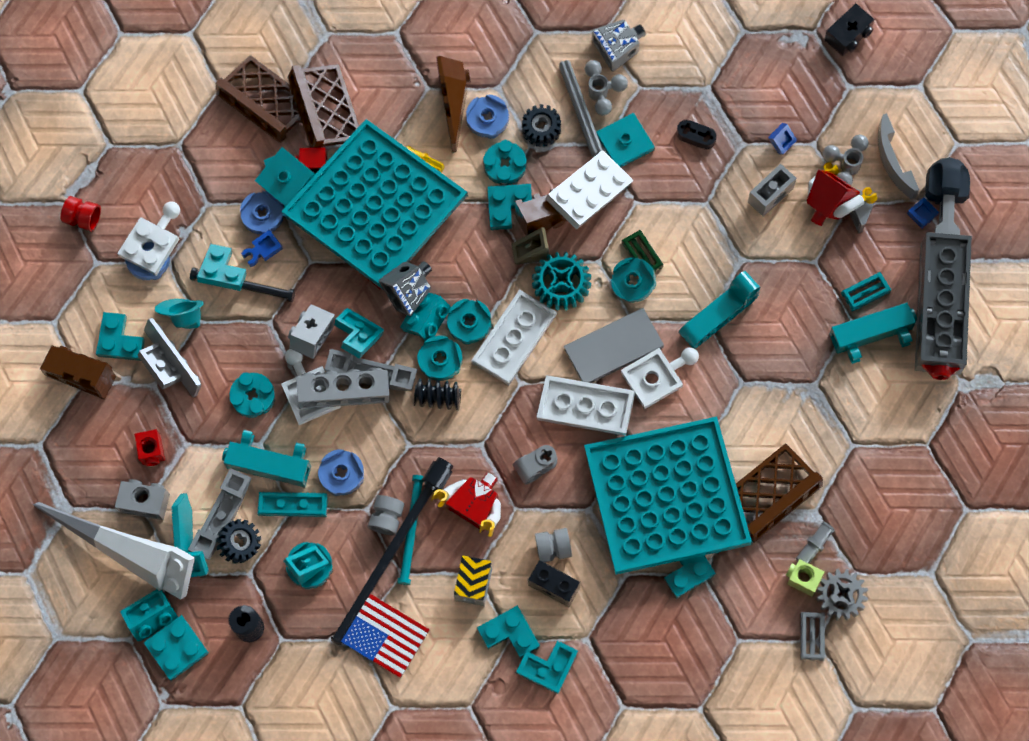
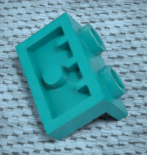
M158 589L120 611L130 632L138 642L178 618L163 590L159 591Z

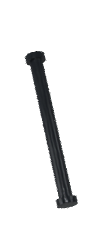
M193 267L191 269L190 280L195 281L197 279L198 268ZM244 281L241 288L285 298L288 302H293L295 297V289L291 288L290 290L248 281Z

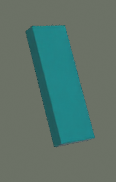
M259 492L257 514L258 516L327 517L328 494Z

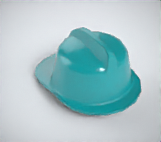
M170 299L157 304L155 312L168 316L177 328H198L201 319L200 307L203 306L204 302L200 300Z

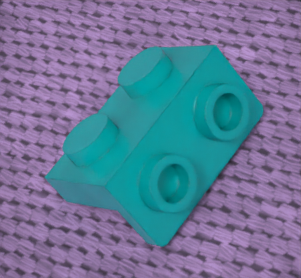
M428 293L411 316L407 315L400 328L404 332L420 336L426 341L436 335L451 306L440 295Z

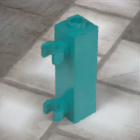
M907 302L833 326L829 335L836 353L839 354L847 351L851 364L860 362V358H862L858 347L894 335H898L902 348L911 345L910 342L913 339L909 331L913 329L917 316L914 309H910Z
M244 430L241 443L230 442L229 447L223 451L222 461H224L227 469L232 468L239 472L306 487L311 464L309 460L303 459L307 449L305 444L296 442L292 457L251 447L255 435L251 431Z

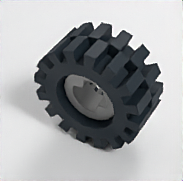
M540 104V108H537L536 105L532 106V111L528 109L527 115L524 114L522 120V131L525 139H529V143L532 145L535 142L538 147H540V143H543L544 147L547 146L548 142L553 144L554 139L557 140L561 133V120L557 110H551L549 105L544 108L543 104ZM539 121L547 123L544 129L536 127V125H539Z
M241 519L229 522L217 534L219 537L216 538V543H219L216 548L217 550L221 549L220 556L223 557L225 555V560L228 562L233 560L232 563L234 564L238 562L244 563L246 560H249L257 554V550L261 546L258 543L261 541V536L257 537L259 530L256 529L254 531L253 527L255 525L253 523L248 525V520L241 522ZM235 536L243 539L244 545L242 547L234 542Z

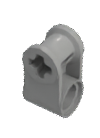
M544 445L516 460L513 463V467L525 485L529 484L556 467V451L553 447ZM546 454L551 460L547 462L546 459H543V455Z

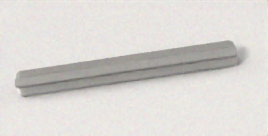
M565 60L559 63V68L591 156L595 157L602 151V147L569 60Z

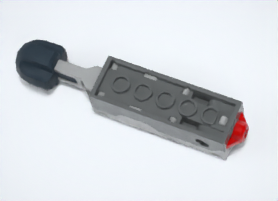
M951 157L936 161L927 171L925 196L929 201H934L935 204L940 205L939 225L935 228L934 233L926 232L920 245L915 371L928 372L936 380H947L953 374L960 375L967 365L972 236L960 235V229L954 223L955 203H964L970 198V175L968 169L960 160Z

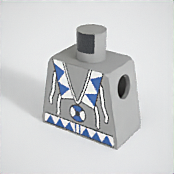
M625 20L592 30V41L612 72L639 52L638 39L646 36L641 24L630 29Z

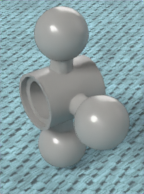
M591 60L585 65V73L591 77L589 80V96L594 101H597L595 104L596 112L604 116L612 110L611 102L606 99L608 89H613L617 92L624 91L627 88L628 81L625 76L618 74L608 82L607 78L600 74L602 71L601 64L596 60ZM602 86L603 89L596 90L593 87Z
M861 134L854 136L851 140L852 148L845 151L844 154H841L839 148L835 145H829L823 150V158L827 162L841 161L843 172L838 173L837 177L849 185L853 183L852 175L860 170L863 161L862 151L867 149L868 139ZM853 159L856 161V164H850L847 160Z

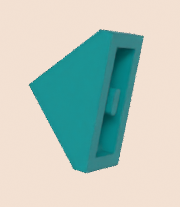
M316 545L283 560L300 585H303L329 564V561Z

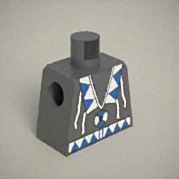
M425 261L419 266L403 262L379 280L380 285L396 311L408 316L414 313L430 292L431 287L425 277L432 271V268Z

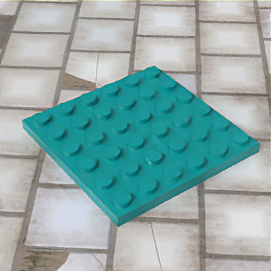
M365 119L281 212L284 217L383 289L379 280L403 262L409 263L468 196V192Z
M717 416L584 445L615 575L750 546L752 544Z

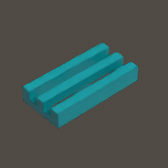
M878 272L843 290L841 295L845 297L847 305L849 304L850 310L853 312L891 293V288L882 273ZM878 279L880 280V283L852 297L849 295ZM882 287L885 288V289H883V290H881V291H879V292H877V293H875V294H873V295H871V296H869V297H867V298H865V299H863V300H861V301H859V302H857V303H854V301H856V300H858V299H860V298H862V297H864V296H866V295H868V294H870V293H872V292H874V291H876V290H878V289H880V288H882Z

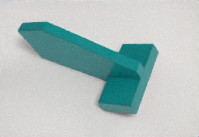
M183 493L178 496L171 506L174 547L195 557L191 577L205 576L209 569L203 551L191 552L188 550L193 541V512L187 493Z

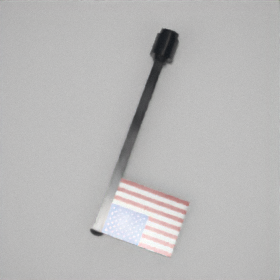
M440 457L431 463L422 478L425 482L423 485L425 488L333 637L331 636V641L334 644L347 645L399 678L403 676L430 629L373 596L371 593L432 493L438 489L442 490L453 472L451 470L454 466Z

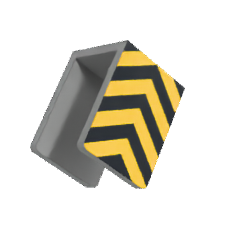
M462 556L454 590L455 601L485 606L492 573L491 561Z

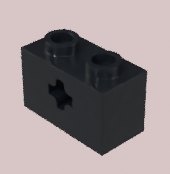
M855 3L827 29L824 41L844 56L848 51L853 52L859 45V41L863 37L866 39L873 32L874 29L872 27L875 19Z
M539 560L528 579V586L570 607L580 589V581Z

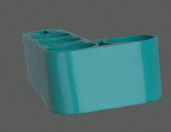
M746 271L741 272L733 279L730 288L688 321L679 330V334L692 348H698L751 305L759 296L761 287Z

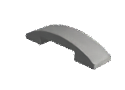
M887 113L883 114L878 129V148L882 163L894 184L910 199H915L919 192V187L912 171L902 172L890 144L895 131Z
M330 349L324 369L326 372L346 373L352 369H357L361 372L369 371L372 368H382L388 372L389 389L412 391L417 373L416 368L398 364L392 366L353 357L350 353Z
M230 468L220 487L221 492L202 529H198L188 548L189 551H203L205 559L208 560L217 550L216 546L219 545V543H216V538L219 537L217 534L222 530L221 528L234 520L249 487L251 477Z

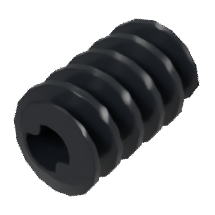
M419 378L415 386L414 406L419 400L420 407H424L428 401L429 408H433L437 402L439 409H442L444 403H446L448 410L452 408L453 404H455L456 410H459L462 389L458 387L457 382H454L453 387L450 388L448 381L441 387L439 380L432 386L430 379L423 385L422 379Z
M246 605L238 606L232 610L228 620L233 632L244 642L251 643L260 639L265 628L264 622L256 610Z

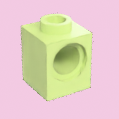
M799 559L797 565L791 564L786 574L790 578L787 585L812 597L822 579L824 571ZM798 573H807L810 580L807 582L801 581L798 578Z

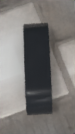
M683 120L677 126L676 134L681 141L706 150L714 147L717 135L712 128L691 120ZM686 127L690 128V132L683 134V130ZM709 135L710 139H708L707 142H704L703 137Z

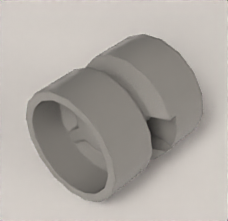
M377 495L373 505L375 513L370 515L367 527L381 534L396 535L399 526L397 518L402 516L404 502L389 496Z
M567 528L554 530L552 534L548 532L535 534L540 561H553L556 556L559 559L572 557Z

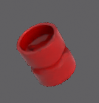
M68 196L61 210V222L71 226L78 224L79 228L92 232L99 222L101 206L90 201L83 203L80 198Z

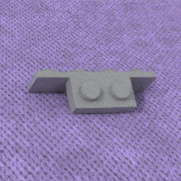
M153 318L148 319L144 331L153 345L140 350L138 357L162 390L181 381L192 397L197 396L201 388L199 377L188 367L187 361L180 356L174 343L163 333L160 324L156 323Z

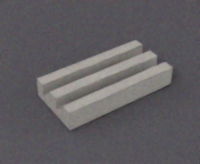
M800 613V660H825V613ZM806 618H810V654H806ZM815 618H819V654H815Z

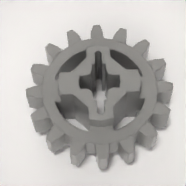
M836 569L834 576L828 572L826 575L828 580L822 578L820 584L824 587H818L816 591L822 594L817 597V601H823L820 609L824 610L827 608L829 610L827 613L828 617L833 613L836 614V620H839L841 615H844L845 620H849L850 614L857 617V609L863 611L865 608L861 602L868 601V597L863 596L868 591V588L861 587L864 580L857 581V573L855 572L850 576L848 569L843 574L840 573L839 569ZM840 580L847 581L850 584L842 583ZM828 586H830L832 595L829 598L827 597ZM857 591V602L855 604L852 597L854 592ZM846 592L847 595L846 597L842 596L839 598L838 593ZM834 606H842L844 609H839Z

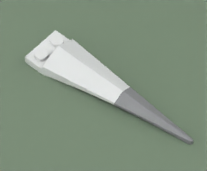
M40 502L33 504L49 517L159 591L163 589L180 600L187 596L195 557L177 547L119 532L75 517Z

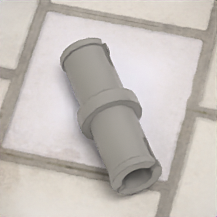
M823 521L815 534L807 539L806 546L796 557L797 561L800 559L810 564L816 554L824 549L823 545L835 531L834 528Z

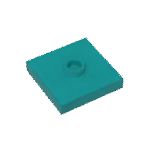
M634 112L596 131L598 139L607 154L620 168L655 150L654 144Z
M281 147L255 179V182L284 206H287L315 173Z

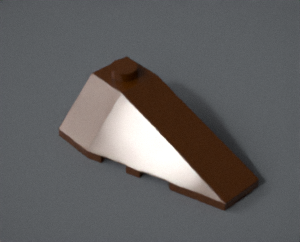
M437 56L438 74L452 153L457 152L467 96V83L470 82V75L468 69L464 70L463 62Z

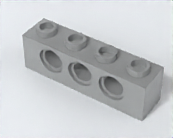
M372 368L369 371L361 372L360 370L352 369L346 373L327 371L320 375L303 373L301 376H296L299 409L389 403L388 372L382 368ZM364 382H368L372 385L368 389H362L360 387V385ZM340 384L349 386L345 391L337 389ZM320 385L326 387V390L323 392H316L314 390Z

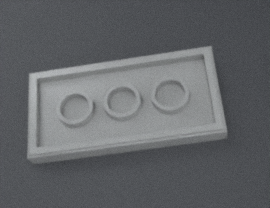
M644 308L564 346V350L581 381L588 383L603 378L643 358L658 348H664V344Z

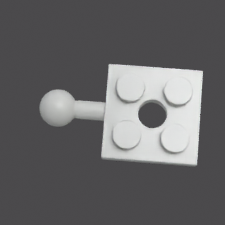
M172 201L167 202L163 206L162 211L164 215L157 225L141 217L139 218L118 251L119 257L157 276L179 241L178 236L165 230L170 220L178 217L180 214L179 205ZM147 242L154 243V247L150 251L143 250V245Z
M689 347L682 351L681 357L669 363L660 348L622 369L621 374L630 388L635 391V396L645 410L683 387V383L675 373V370L685 364L694 365L697 363L699 353L696 349ZM648 374H655L658 377V381L650 384L646 381L645 377Z
M289 349L285 354L286 362L294 367L297 376L306 373L301 363L303 354ZM321 366L307 373L320 375L324 374L325 370ZM296 377L281 383L299 425L341 408L336 406L299 409ZM320 385L314 390L316 392H323L326 390V387Z

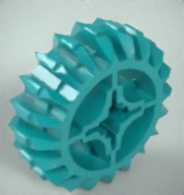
M556 252L555 258L548 254L547 261L541 259V266L535 267L536 273L532 274V280H534L532 288L536 289L534 292L536 297L541 296V303L547 301L548 308L554 304L555 310L558 311L560 306H564V310L567 311L569 304L575 308L577 307L576 301L583 303V296L589 295L587 290L591 288V282H589L591 274L587 273L589 267L583 266L584 261L582 259L576 262L577 256L575 254L571 258H568L567 252L564 253V257H560L559 252ZM563 267V268H566V269H565V270H559V269H557V268ZM575 273L580 280L579 286L576 289L571 282ZM547 274L550 275L552 280L548 289L543 282ZM560 292H563V293H566L567 295H556V294H558V293H560Z

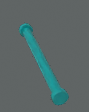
M412 475L414 484L410 510L422 492V485L425 483L422 480L424 477L422 475ZM418 518L405 539L401 574L397 578V583L401 585H411L409 576Z

